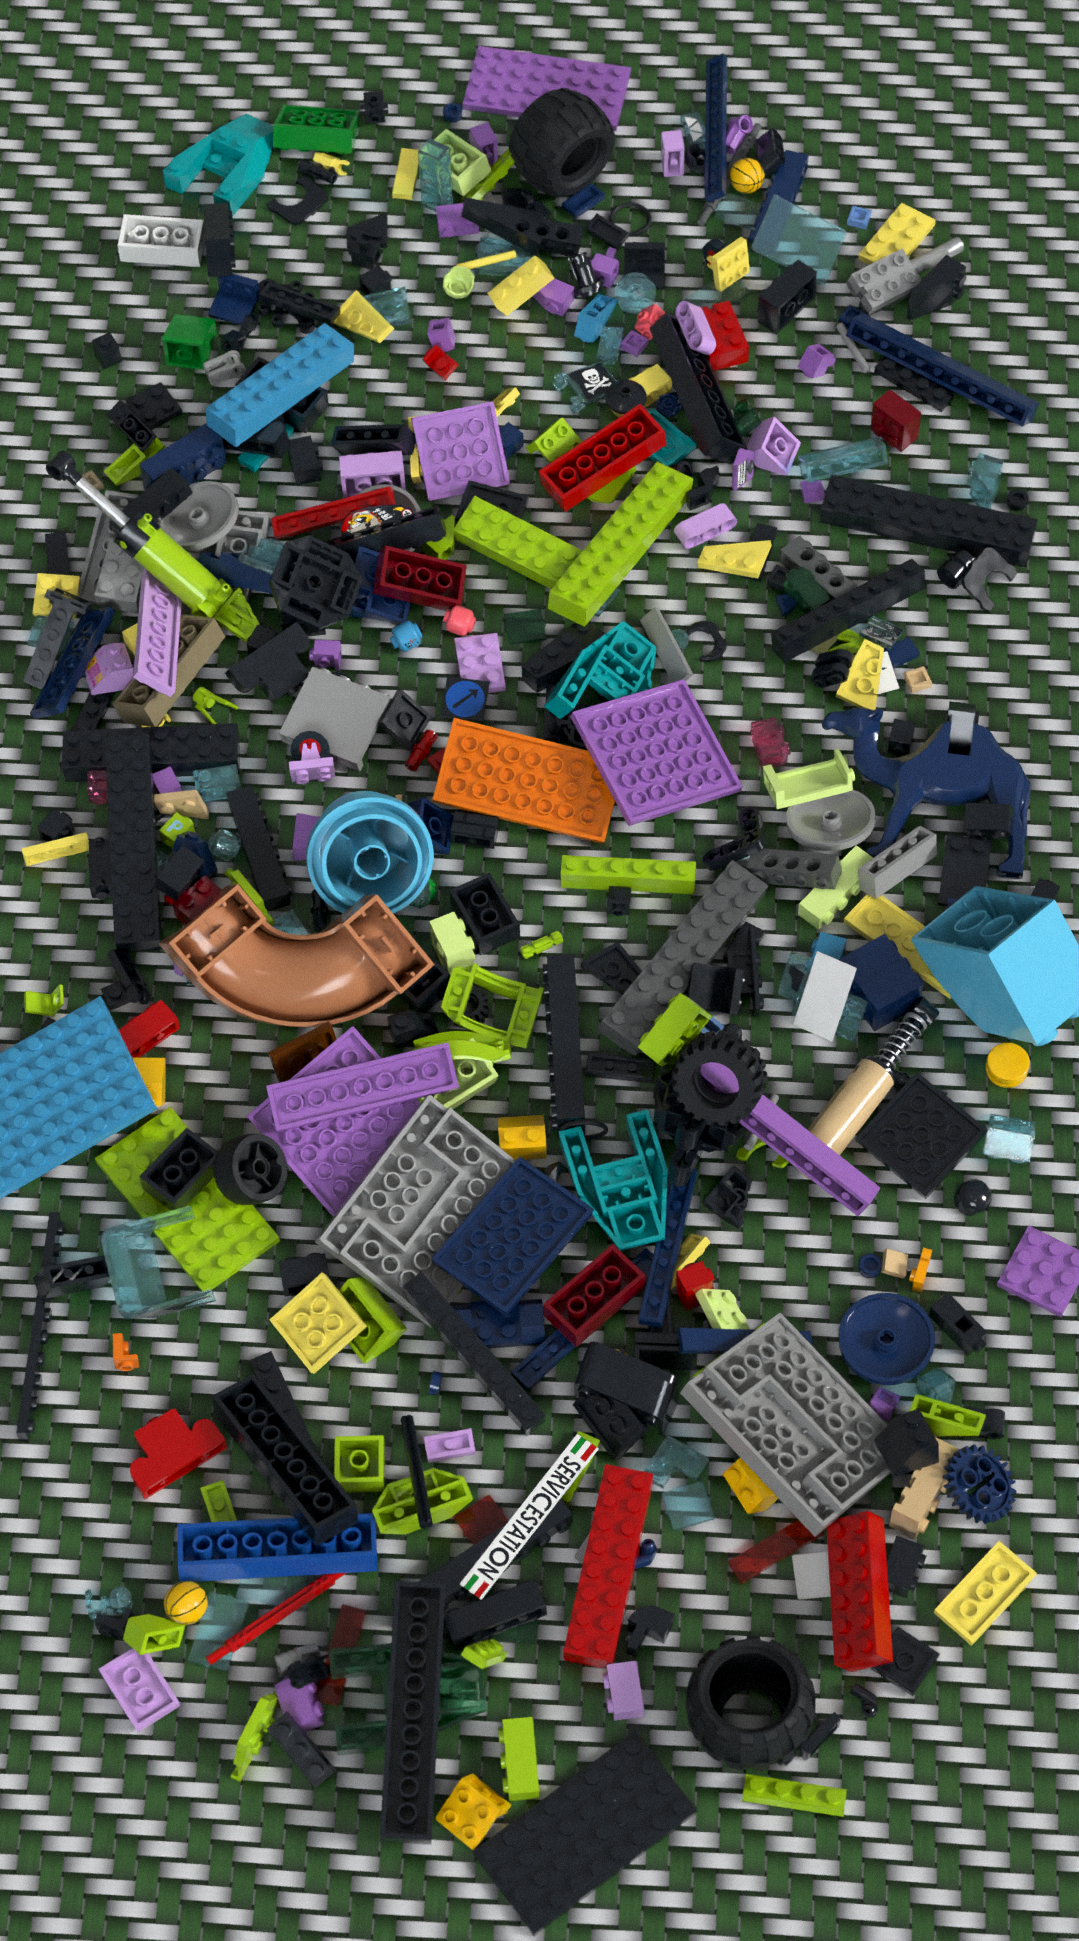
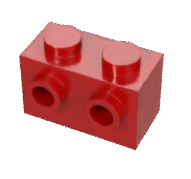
M702 1261L696 1264L694 1262L689 1263L682 1270L676 1272V1293L686 1311L700 1306L695 1295L696 1292L700 1289H714L712 1284L715 1280L711 1269L709 1267L706 1268Z

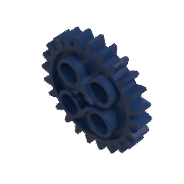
M976 1444L970 1447L965 1446L953 1453V1456L947 1460L949 1464L944 1467L948 1473L943 1475V1478L948 1483L943 1487L950 1489L947 1498H954L952 1506L958 1505L960 1507L959 1514L966 1512L967 1520L974 1517L975 1523L983 1521L984 1524H987L989 1522H996L1006 1516V1512L1012 1510L1010 1504L1016 1500L1011 1495L1017 1493V1490L1011 1488V1485L1016 1483V1481L1009 1479L1013 1472L1005 1470L1008 1463L1004 1462L1001 1464L999 1462L1001 1455L999 1454L994 1457L993 1449L986 1452L983 1445L977 1448ZM990 1473H992V1478H990L988 1481L980 1485L977 1488V1490L970 1493V1495H967L968 1490H970L972 1487L980 1483L983 1478L987 1477L988 1475H990Z

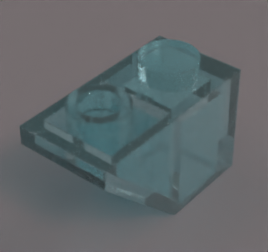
M938 1367L919 1377L916 1388L922 1396L950 1404L956 1381L951 1375Z

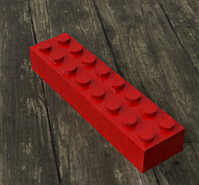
M605 1464L563 1655L565 1661L607 1669V1665L615 1663L652 1493L653 1473Z

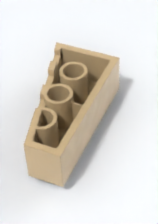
M937 1437L935 1438L939 1443V1463L914 1471L908 1484L910 1487L905 1486L899 1502L894 1505L891 1513L889 1526L913 1539H916L919 1532L922 1534L925 1532L929 1524V1520H927L929 1513H935L939 1506L940 1500L937 1498L941 1492L946 1493L947 1489L943 1486L948 1481L943 1478V1475L948 1472L944 1467L949 1464L947 1460L953 1456V1453L959 1450Z

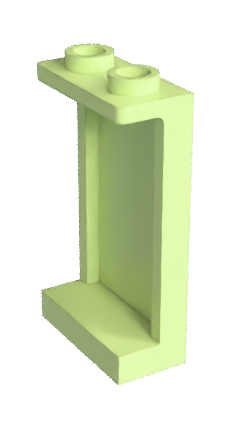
M839 748L834 749V759L780 773H775L771 764L763 766L764 784L777 809L853 791L852 781H855V774L853 769L848 767L847 758L845 755L842 756Z

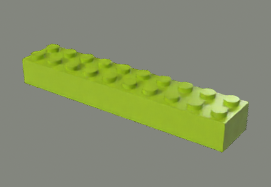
M656 462L549 591L548 609L585 627L686 503L687 492L692 490L693 478Z

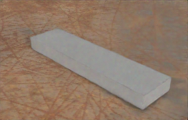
M654 607L640 622L651 643L657 647L656 653L672 682L683 679L687 681L694 674L659 608Z

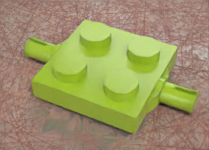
M232 868L227 869L224 874L231 881L230 885L238 884L267 918L265 921L273 926L275 920L265 909L264 901L238 869L236 871H233Z

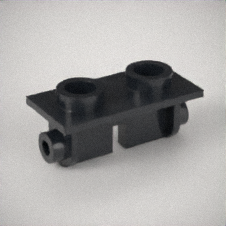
M326 1654L320 1657L313 1655L303 1663L300 1660L292 1663L287 1667L288 1672L281 1677V1680L289 1678L293 1688L301 1689L313 1682L316 1683L327 1679L331 1671L324 1663V1660L329 1655Z

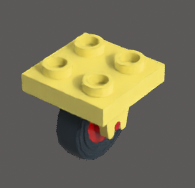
M740 237L728 246L718 239H712L703 246L704 259L707 266L713 271L715 289L719 292H722L750 272L746 239Z

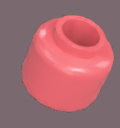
M455 605L451 611H446L443 622H446L447 631L464 637L467 633L471 634L476 618L473 611Z

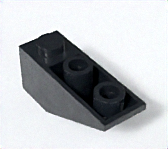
M119 400L106 414L142 452L157 438L146 422L122 400Z

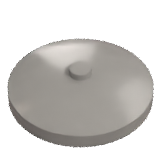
M204 481L189 485L193 494L162 519L158 525L187 552L201 550L215 544L232 529L239 513L238 501L232 490L226 485L214 481Z
M853 790L789 806L786 813L787 829L791 837L805 847L820 851L843 850L861 843L871 834L875 826V809L872 802L865 795Z

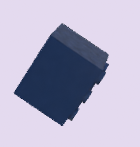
M885 934L839 959V961L857 968L848 997L874 1032L907 1014L910 1006L922 996L924 985L922 978L919 974L913 972L908 959L900 955L895 942L889 940Z

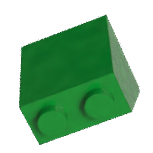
M175 314L162 337L166 365L204 370L203 363L209 361L217 332L215 319Z

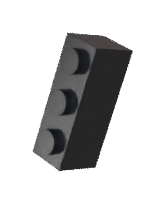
M107 1255L44 1266L33 1277L41 1300L102 1288L114 1275Z

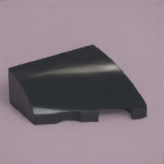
M734 1165L704 1199L702 1204L727 1223L740 1229L744 1223L742 1220L744 1210L747 1207L748 1191H750L752 1180Z

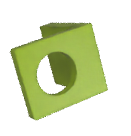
M59 984L52 994L25 991V1013L54 1017L64 1005L63 985Z

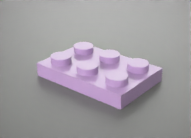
M497 633L454 638L460 678L489 681L488 693L506 691Z
M131 1648L99 1668L100 1674L137 1733L181 1706L149 1653L139 1655Z

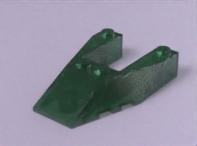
M391 1643L329 1649L331 1680L382 1675L386 1720L335 1725L338 1756L385 1749ZM442 1652L437 1733L487 1711L483 1669L459 1654Z

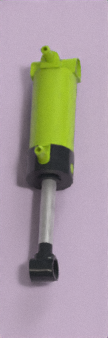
M59 451L46 465L47 473L57 481H65L67 479L121 528L114 542L192 610L191 614L193 616L212 618L233 594L232 588L222 578L218 580L163 531L150 514L140 510L129 519L75 470L77 468L75 466L76 462L68 452Z

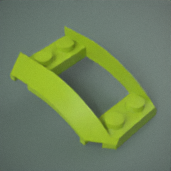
M473 963V965L462 968V966L453 968L441 1004V1010L454 1023L471 1032L494 1037L497 1040L503 1039L504 1042L509 1041L510 1045L527 1048L539 1007L542 1004L544 988L539 987L537 989L526 986L525 983L498 976L479 967L477 963ZM473 983L498 995L517 1000L507 1031L484 1025L464 1015Z
M448 1031L413 1040L415 1049H412V1051L449 1043L452 1060H480L487 1062L489 1067L493 1066L496 1062L506 1061L511 1058L509 1041L504 1042L503 1039L497 1040L494 1037L475 1032Z

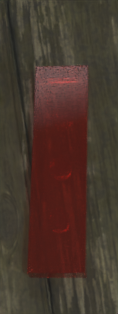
M798 1519L728 1561V1565L740 1583L743 1584L823 1536L824 1531L815 1537Z
M342 1604L329 1647V1656L325 1661L331 1673L327 1679L319 1681L316 1692L319 1702L340 1706L366 1616V1610Z

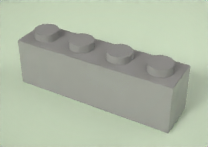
M918 826L858 869L860 890L877 899L936 857V834L922 826Z

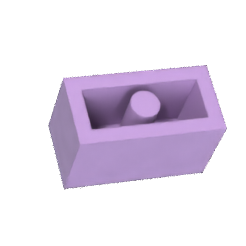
M681 130L661 132V163L664 177L684 175V143Z
M637 1661L607 1665V1673L602 1674L604 1689L609 1688L610 1698H606L608 1713H613L614 1721L644 1717Z

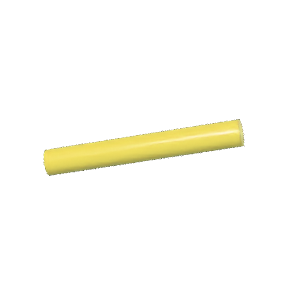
M515 250L456 264V266L474 269L514 259L517 256Z

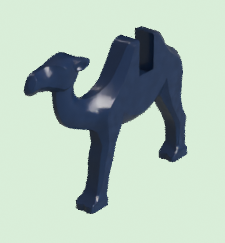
M853 708L846 711L830 712L825 716L822 722L824 730L834 729L853 738V758L858 771L868 780L893 793V804L888 813L881 841L876 846L868 848L865 851L874 858L896 843L897 837L912 810L922 801L933 805L958 806L988 799L990 804H1010L1014 809L1012 836H1006L1008 858L997 866L996 875L999 877L1023 879L1025 837L1027 836V812L1031 784L1019 762L999 746L995 737L987 728L977 724L973 725L970 756L948 753L952 721L941 723L917 751L899 758H886L881 756L877 750L880 720L883 715L882 709Z

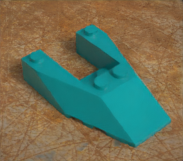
M247 113L223 125L172 159L163 170L165 187L183 194L203 168L225 178L213 193L214 204L228 203V210H232L233 217L265 176V170L270 161V154L272 149H274L273 125Z
M622 621L579 653L551 692L544 707L561 720L575 708L587 684L609 701L651 689V671L654 670L657 647L626 622Z
M649 1109L626 1115V1129L635 1156L598 1166H593L581 1126L559 1131V1146L577 1195L583 1202L594 1209L592 1215L620 1251L665 1239L668 1169Z

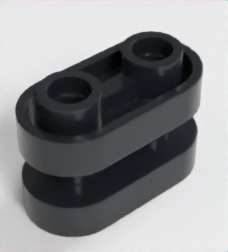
M836 649L819 654L815 662L816 668L813 669L810 678L811 681L819 688L846 682L850 673L849 668L853 664L854 655L845 649Z

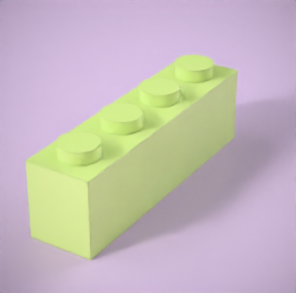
M856 845L840 861L842 871L835 890L814 888L799 903L798 915L818 930L824 924L828 925L834 918V914L846 907L849 898L852 895L856 896L861 891L859 888L858 869L872 860L873 857Z

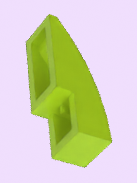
M158 438L144 452L133 444L108 466L104 472L116 486L121 485L141 475L139 464L166 447Z

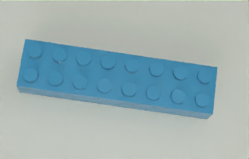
M326 323L322 324L206 407V425L237 447L353 363L354 344Z

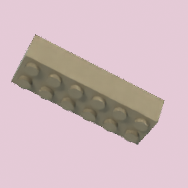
M184 614L181 616L175 693L169 697L133 678L113 703L114 708L124 723L156 727L161 722V719L172 708L178 697L185 691V688L196 677V674L225 638L215 618Z

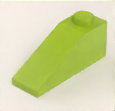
M919 1394L915 1395L909 1410L910 1412L920 1409L934 1436H979L986 1418V1414Z

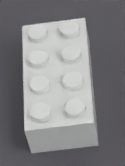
M124 214L118 241L120 261L200 267L205 242L204 221Z

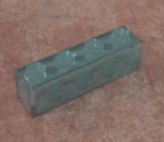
M428 138L418 151L422 206L436 212V206L453 203L451 157L448 146Z
M879 437L798 456L801 476L808 483L830 478L831 474L839 476L888 464L886 444Z

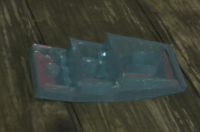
M260 538L258 546H250L248 554L240 553L238 562L272 575L284 543L276 539Z

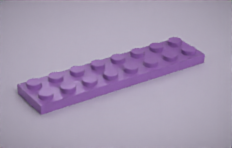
M449 1043L266 1086L277 1132L423 1098L429 1094L435 1095L459 1089Z

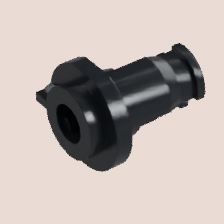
M580 252L568 258V261L572 264V271L578 284L574 288L577 299L601 291V285L605 283L603 277H596L592 264L586 256L587 252Z

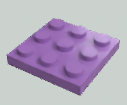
M1028 1226L1003 1271L997 1286L1062 1317L1079 1285V1250Z

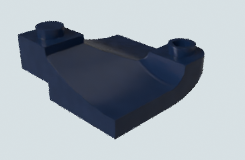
M359 546L354 564L363 580L349 616L376 619L397 625L405 622L410 602L373 594L379 552Z

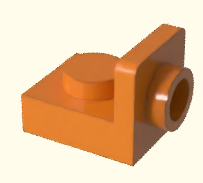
M122 1333L113 1334V1361L115 1369L131 1371L134 1368H139L138 1355H129V1343L124 1341Z

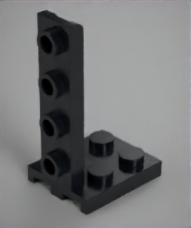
M54 586L47 589L44 598L50 600L49 602L53 606L23 682L43 689L49 678L73 614H85L91 611L93 602Z

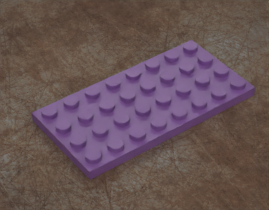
M478 46L462 105L465 110L520 117L524 110L543 94L554 89L569 88L591 98L606 114L614 131H617L631 75V67Z

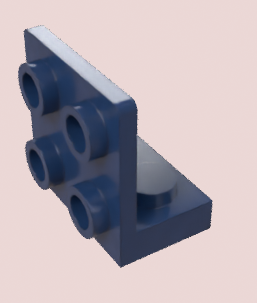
M232 274V276H217L219 291L208 311V316L242 325L245 316L251 315L258 302L260 293L258 280Z

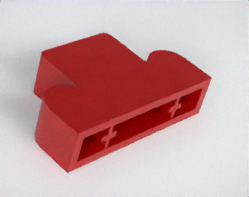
M171 1409L160 1417L151 1418L145 1426L134 1433L137 1445L145 1457L137 1458L131 1463L130 1474L134 1485L144 1500L228 1449L226 1440L211 1420H198L194 1424L193 1430L190 1431L176 1409Z

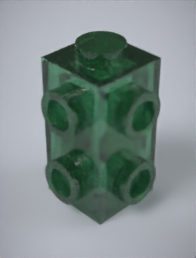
M804 566L798 570L793 568L785 575L787 579L782 584L788 596L796 600L799 609L804 614L819 608L830 600L827 590L823 586H819L815 581L813 573L808 569L806 570Z

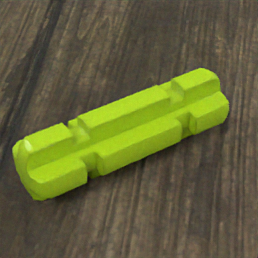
M559 931L550 934V937L544 936L531 942V945L526 944L520 948L521 954L525 959L534 956V953L537 955L552 948L554 944L557 946L563 943V937Z

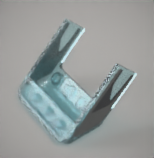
M191 1206L114 1226L103 1232L101 1242L119 1313L124 1318H156L216 1301L212 1289L167 1301L151 1234L157 1228L194 1219L195 1214Z

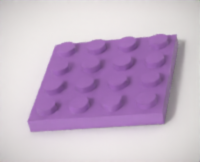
M494 401L411 418L428 501L464 494L468 480L493 487L510 484Z

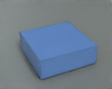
M852 206L847 219V225L866 230L872 210Z

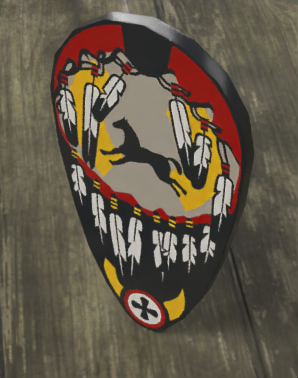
M391 504L353 511L342 521L341 535L343 536L412 514L413 510L407 506Z

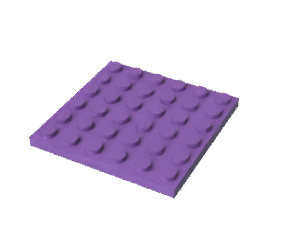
M685 679L572 712L570 716L628 826L740 792L743 788Z
M352 1026L290 1080L381 1059V1057ZM268 1097L249 1113L247 1118L261 1134L272 1138L278 1143L284 1152L288 1166L334 1217L419 1106L420 1102L414 1099L277 1132Z

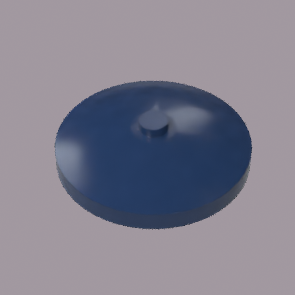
M877 1293L858 1300L848 1309L840 1324L838 1341L845 1363L856 1375L874 1384L897 1385L912 1380L927 1367L934 1351L935 1332L929 1316L916 1302L899 1294Z

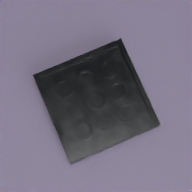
M916 1072L855 1140L923 1198L927 1199L988 1133V1130Z

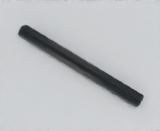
M412 1415L402 1416L400 1421L418 1521L422 1529L430 1528L433 1522L415 1424Z

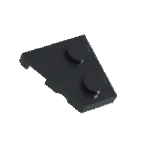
M387 213L348 227L347 249L350 248L352 243H355L358 236L363 237V231L370 232L371 240L380 242L381 248H387Z

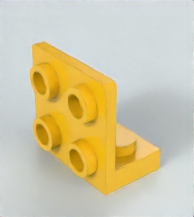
M472 1773L461 1778L435 1819L470 1849L474 1850L478 1847L496 1818L507 1813L511 1804Z

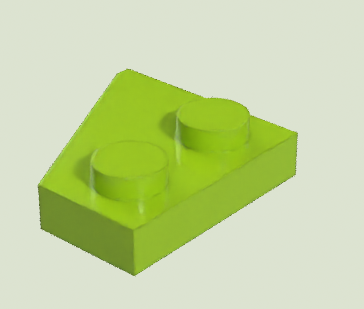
M239 587L213 617L219 625L248 643L256 626H260Z

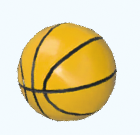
M743 158L733 164L729 177L735 190L749 194L756 192L761 187L765 175L758 161L751 158Z
M182 1581L172 1585L164 1598L166 1615L172 1621L184 1625L198 1622L203 1617L208 1606L205 1591L201 1586L192 1581Z

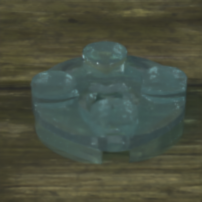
M629 273L621 281L619 280L616 285L615 298L622 311L639 314L642 309L651 306L655 301V285L642 273ZM634 289H638V293H641V295L633 297L630 293Z

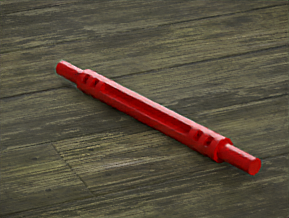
M346 1573L321 1575L225 1640L224 1645L205 1657L209 1665H212L231 1652L233 1654L335 1585V1581Z

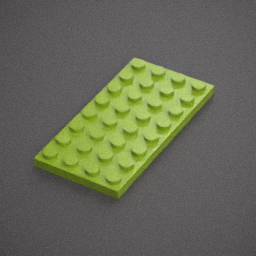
M171 1106L95 1158L98 1166L142 1219L171 1212V1210L142 1189L139 1177L188 1128ZM214 1177L186 1206L189 1208L182 1210L178 1215L190 1212L191 1214L147 1225L203 1295L280 1242V1237L253 1205H240L229 1201L218 1189ZM172 1213V1214H170V1215H168V1216H166V1217H163V1218H161V1219H165V1218H169V1217H173V1216H178V1215Z

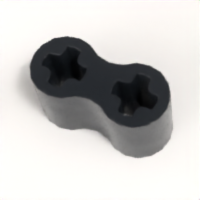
M971 1406L962 1407L986 1414L979 1436L964 1437H985L988 1439H1001L1004 1437L1005 1412L1003 1410L980 1409Z

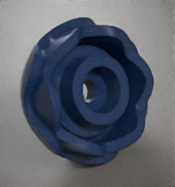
M671 393L661 395L655 403L656 410L664 417L675 416L679 413L682 406L679 398Z

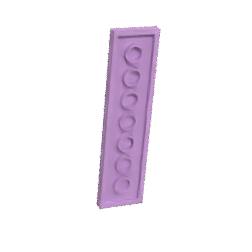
M144 569L141 578L133 678L137 679L140 683L154 688L159 693L171 697L175 693L182 601L147 569Z

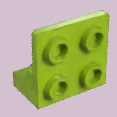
M562 417L552 423L525 448L530 454L537 450L550 464L582 441Z

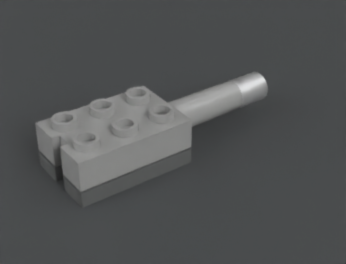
M956 237L912 260H909L904 250L900 249L851 274L846 285L854 297H859V306L862 311L871 316L910 296V292L922 281L918 274L937 265L945 255L953 257L962 252L964 244L960 238Z

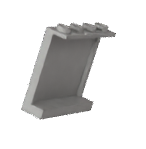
M312 667L279 732L282 742L291 745L294 738L300 733L316 731L322 734L328 741L330 747L329 757H333V762L360 772L364 765L362 758L379 726L377 723L391 701V697L382 690L377 692L370 689L364 683L356 684L351 682L349 678L343 675H339V677L333 675L325 668L318 669Z

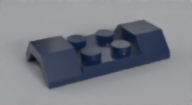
M542 1299L520 1300L507 1316L485 1301L471 1302V1304L451 1305L488 1349L540 1345L545 1341Z

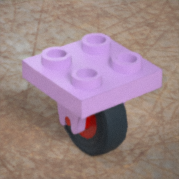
M305 731L294 738L290 749L293 761L289 762L292 782L306 784L309 780L316 779L320 782H325L335 777L333 757H329L330 747L322 734L316 731Z

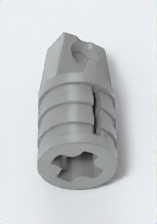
M313 1643L296 1647L280 1655H275L274 1660L282 1677L288 1672L287 1667L299 1660L303 1663L313 1655L320 1657L321 1654L317 1644Z

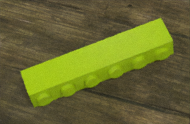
M562 855L561 888L609 890V886L630 887L631 891L695 894L696 862Z

